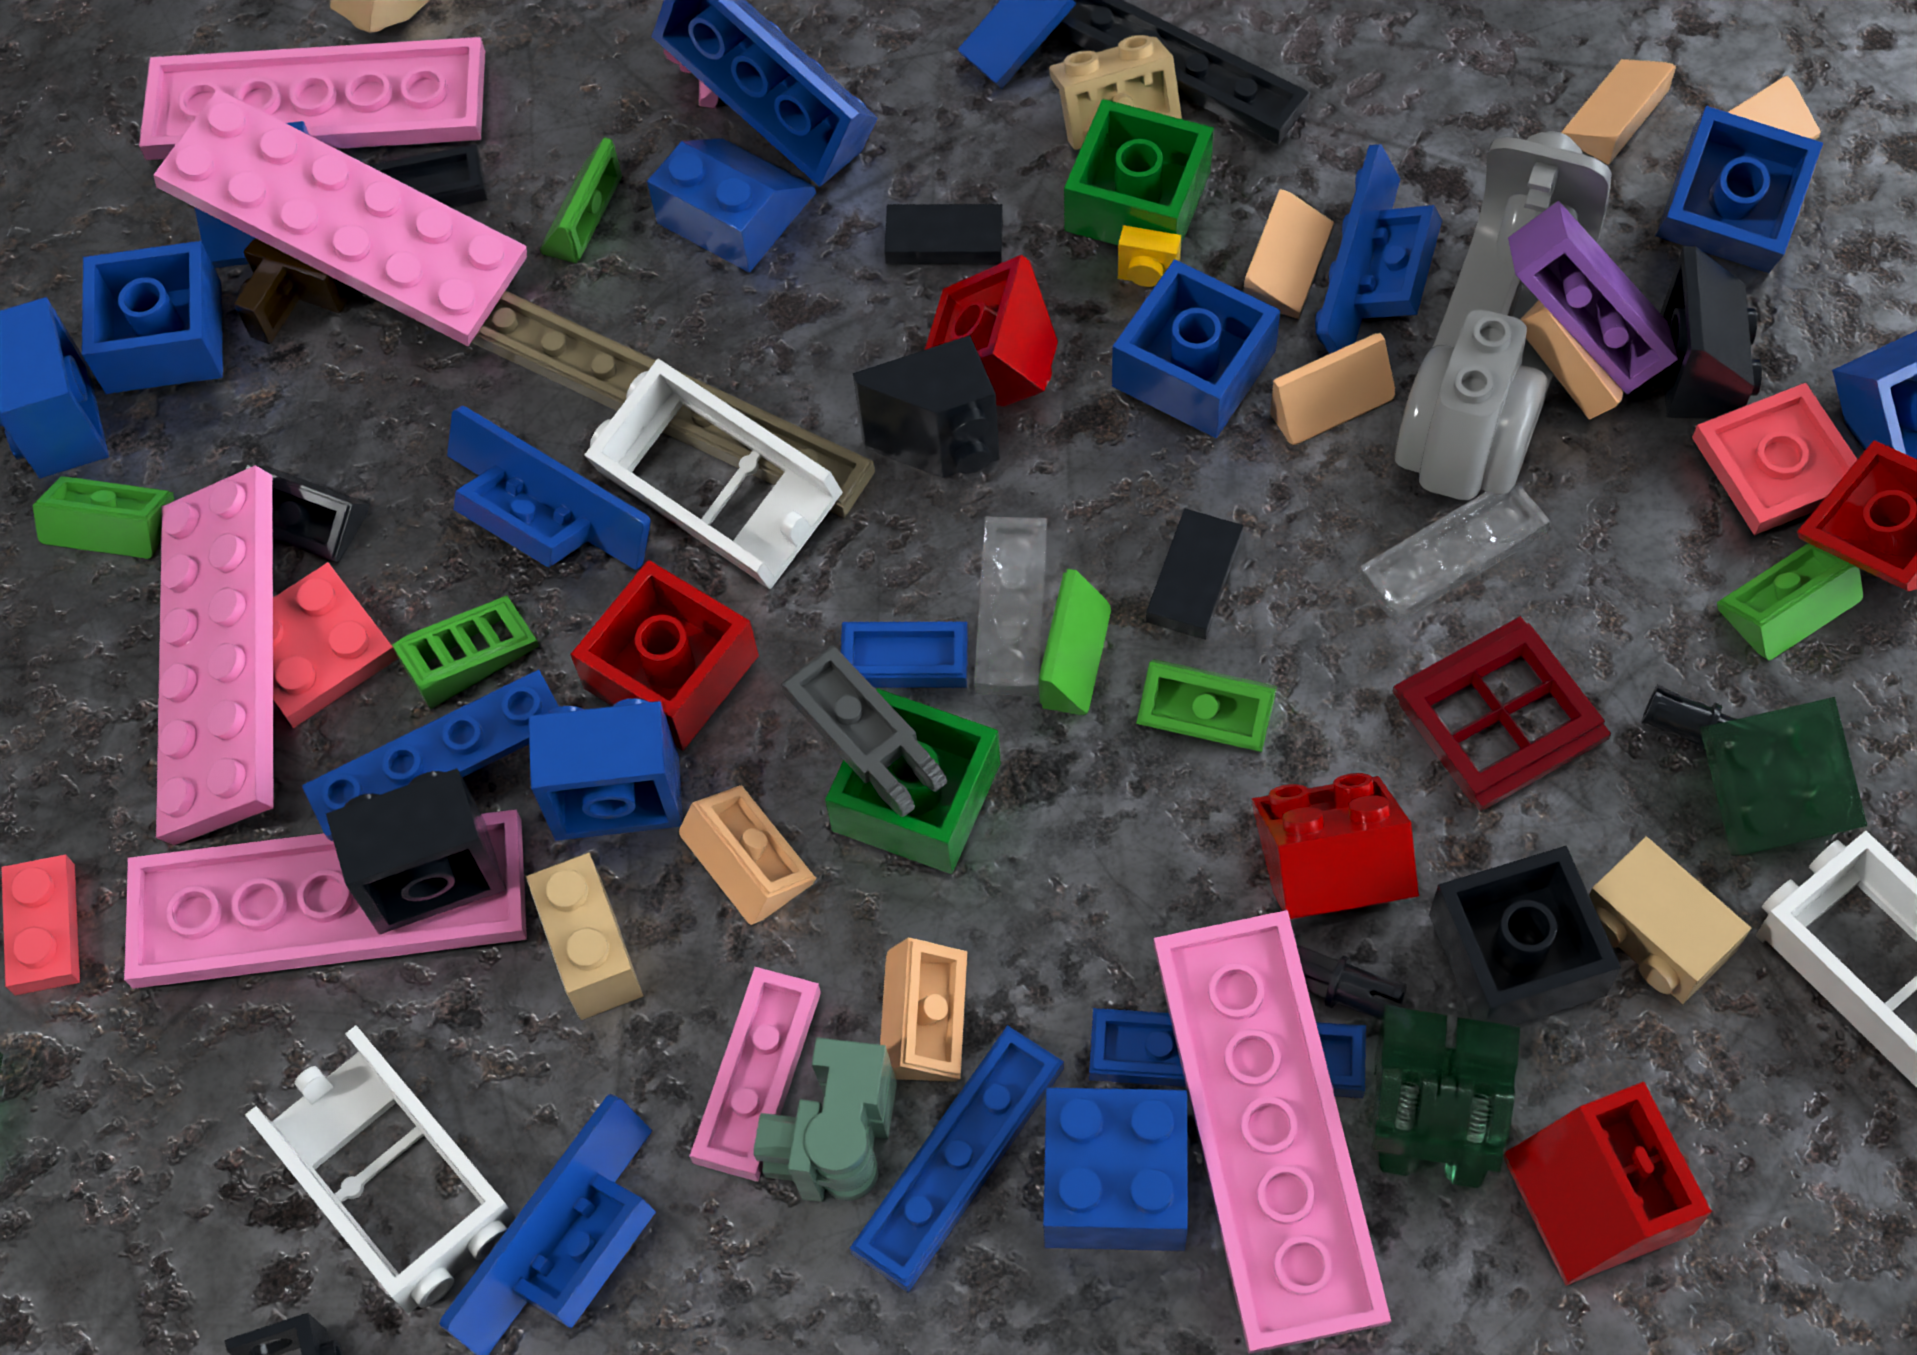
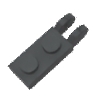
M831 645L781 683L783 694L865 784L871 782L879 796L900 817L910 813L915 809V805L909 791L887 769L899 758L903 757L919 781L933 792L938 791L947 784L943 770L917 742L916 732L835 646Z

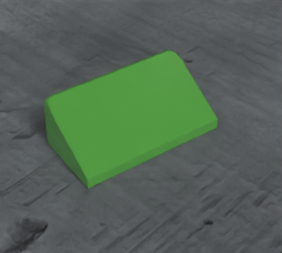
M604 137L582 165L539 249L543 255L572 263H577L581 259L622 177L612 139Z
M61 476L32 505L37 537L41 543L46 545L148 559L155 553L161 539L162 506L174 501V493L167 490Z
M1808 543L1718 601L1717 607L1721 614L1759 655L1767 660H1772L1863 599L1864 593L1860 569Z
M1067 569L1066 573L1063 572L1039 674V699L1044 709L1086 715L1091 704L1111 608L1108 601L1077 570Z
M1153 659L1149 662L1136 724L1262 752L1278 687Z

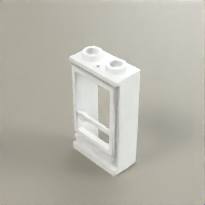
M658 358L648 371L642 372L633 380L628 389L626 401L613 418L604 421L596 429L585 457L603 477L626 490L771 590L843 492L830 471ZM682 405H685L752 450L749 455L740 459V468L701 519L632 473ZM763 457L783 470L784 474L732 541L710 525L747 475H753L758 471V461Z
M1864 831L1847 847L1839 840L1830 844L1810 864L1809 868L1815 874L1800 887L1794 881L1789 880L1778 888L1762 905L1768 916L1755 936L1762 943L1766 940L1917 1088V1035L1893 1012L1917 990V976L1884 1004L1807 929L1808 926L1857 885L1917 942V878L1867 831Z
M355 1025L345 1033L358 1050L355 1055L328 1077H325L317 1066L309 1067L299 1074L295 1080V1085L304 1096L272 1122L257 1106L247 1112L245 1116L388 1294L410 1314L418 1306L425 1308L441 1299L454 1284L453 1276L474 1258L476 1260L485 1259L516 1217L482 1174ZM397 1103L416 1127L356 1177L350 1176L344 1179L341 1189L334 1194L315 1169ZM425 1136L482 1205L399 1274L342 1203L348 1198L356 1199L360 1197L364 1191V1185L420 1138Z

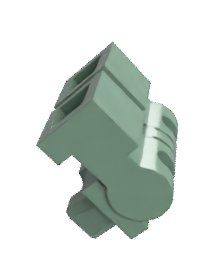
M816 1037L812 1067L824 1095L823 1107L821 1102L799 1099L796 1117L760 1113L753 1155L757 1161H763V1174L766 1178L794 1181L802 1200L823 1202L825 1191L839 1200H857L867 1195L877 1182L878 1162L873 1151L875 1137L889 1138L897 1081L886 1045Z

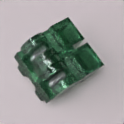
M1385 1005L1374 1067L1376 1094L1373 1115L1372 1151H1378L1379 1168L1382 1172L1408 1176L1410 1173L1416 1172L1419 1159L1445 1163L1444 1177L1449 1179L1452 1184L1472 1188L1480 1187L1488 1171L1500 1173L1514 1108V1085L1518 1066L1520 1027L1457 1017L1451 1048H1446L1447 1015Z

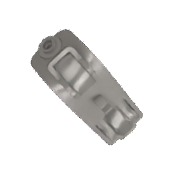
M1556 131L1540 132L1529 136L1527 140L1510 137L1496 138L1489 146L1485 193L1477 226L1433 347L1423 359L1414 379L1396 441L1395 462L1404 469L1418 472L1420 485L1429 492L1458 500H1470L1475 498L1480 490L1494 494H1505L1510 492L1516 484L1554 374L1526 339L1527 327L1520 319L1539 299L1515 275L1508 237L1559 201L1598 244L1610 192L1612 173L1609 167L1596 158L1582 154L1581 148L1569 136Z

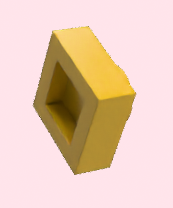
M1123 225L1118 243V279L1132 281L1144 287L1156 286L1173 260L1180 261L1181 235Z

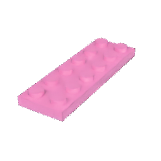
M481 37L150 57L139 147L146 160L165 159L217 89L284 123L304 121L311 137L335 149L481 140L485 68L483 42Z
M219 89L215 91L154 173L156 187L468 347L527 258V246Z
M256 465L162 506L156 838L172 845L180 844L274 808L272 475Z
M517 809L481 814L486 823L506 887L505 891L380 935L346 886L334 841L328 840L324 833L129 857L124 980L133 989L527 940L521 817Z
M1288 910L1154 938V950L1248 1354L1388 1325L1391 1322Z

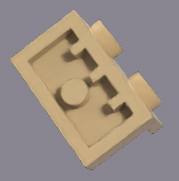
M1145 35L1131 36L1123 39L1118 44V47L1097 53L1094 51L1075 52L1068 55L1064 62L1049 67L1051 80L1060 92L1068 142L1074 150L1082 147L1102 99L1182 119L1173 55L1156 37Z

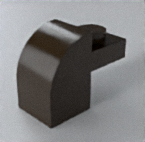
M255 238L243 251L254 274L241 285L234 306L249 336L271 345L299 300L339 314L355 289Z

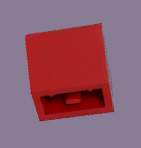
M1364 773L1345 774L1337 777L1333 784L1307 788L1303 785L1289 784L1272 789L1267 796L1252 798L1253 812L1273 894L1282 911L1288 910L1290 919L1419 897L1412 824L1379 776L1372 777Z
M1644 1081L1579 1106L1504 1152L1502 1156L1565 1286L1692 1236L1712 1213Z

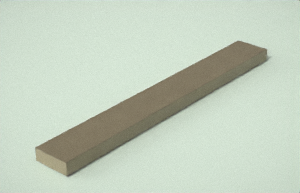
M507 291L503 293L471 342L615 411H618L626 401L627 392L633 380L642 372L648 371L656 361ZM680 372L830 471L843 492L830 509V512L842 518L847 516L875 473L874 461ZM682 405L662 432L736 468H740V459L752 452L751 449L685 405ZM761 457L758 461L759 469L753 476L775 485L784 474V471Z

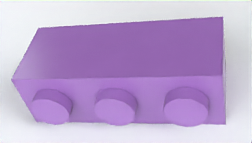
M1559 201L1508 237L1515 275L1626 394L1678 360L1668 321Z

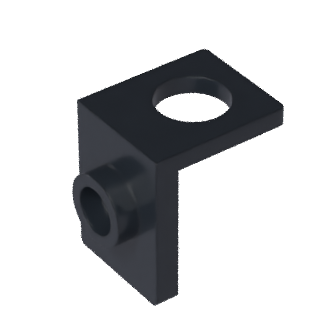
M309 1313L225 1340L226 1351L231 1355H281L299 1348L302 1355H343L336 1339L329 1341L326 1328ZM280 1339L271 1343L259 1345L270 1340Z

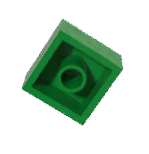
M1102 99L1064 187V231L1118 245L1123 225L1181 235L1182 245L1211 172L1214 127Z
M877 688L876 691L916 732L917 742L943 770L947 784L938 791L933 792L919 781L904 758H899L887 769L909 791L915 805V809L906 816L900 817L879 796L871 782L865 784L843 760L825 798L832 832L953 874L1001 764L998 730Z

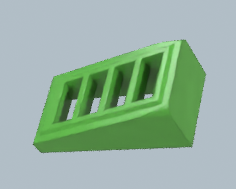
M507 595L418 630L391 644L402 666L430 709L539 647L538 641ZM502 620L513 638L501 642L491 626ZM478 633H481L489 646L480 651L476 649L470 640L471 637ZM459 645L466 657L454 661L448 650ZM437 657L442 666L430 670L426 663Z

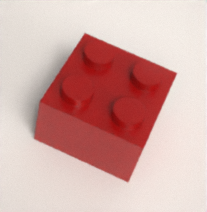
M649 559L570 654L583 689L610 706L621 700L633 698L643 699L648 702L661 701L675 746L682 751L686 749L759 657L750 620Z

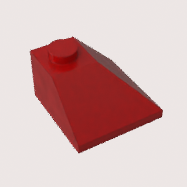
M1022 254L944 288L924 349L926 350L970 335L996 393V405L1003 407L1045 391L1052 376L1051 366L1058 344L1031 262Z
M1873 440L1797 531L1799 539L1908 592L1916 590L1917 459Z

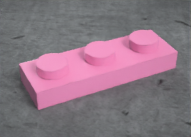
M754 967L690 1153L693 1164L759 1182L763 1161H757L753 1155L760 1113L781 1115L821 994L819 983Z

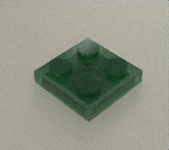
M1835 697L1700 727L1732 856H1741L1868 826Z

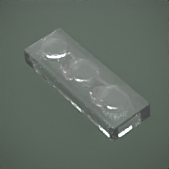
M1516 481L1515 486L1510 492L1497 494L1486 491L1360 566L1358 580L1396 625L1547 534L1550 520Z
M985 517L974 677L975 694L1039 697L1048 532L1047 518Z

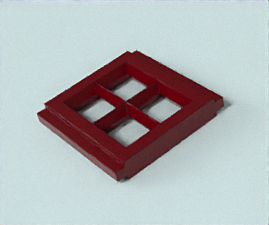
M1521 616L1394 685L1392 690L1399 700L1402 710L1471 804H1475L1480 812L1609 740L1611 732L1604 725L1605 720L1531 624L1526 623ZM1522 656L1542 683L1502 705L1482 677ZM1472 683L1492 711L1451 733L1432 705ZM1550 692L1571 720L1530 742L1510 714ZM1500 721L1520 748L1479 771L1459 743Z

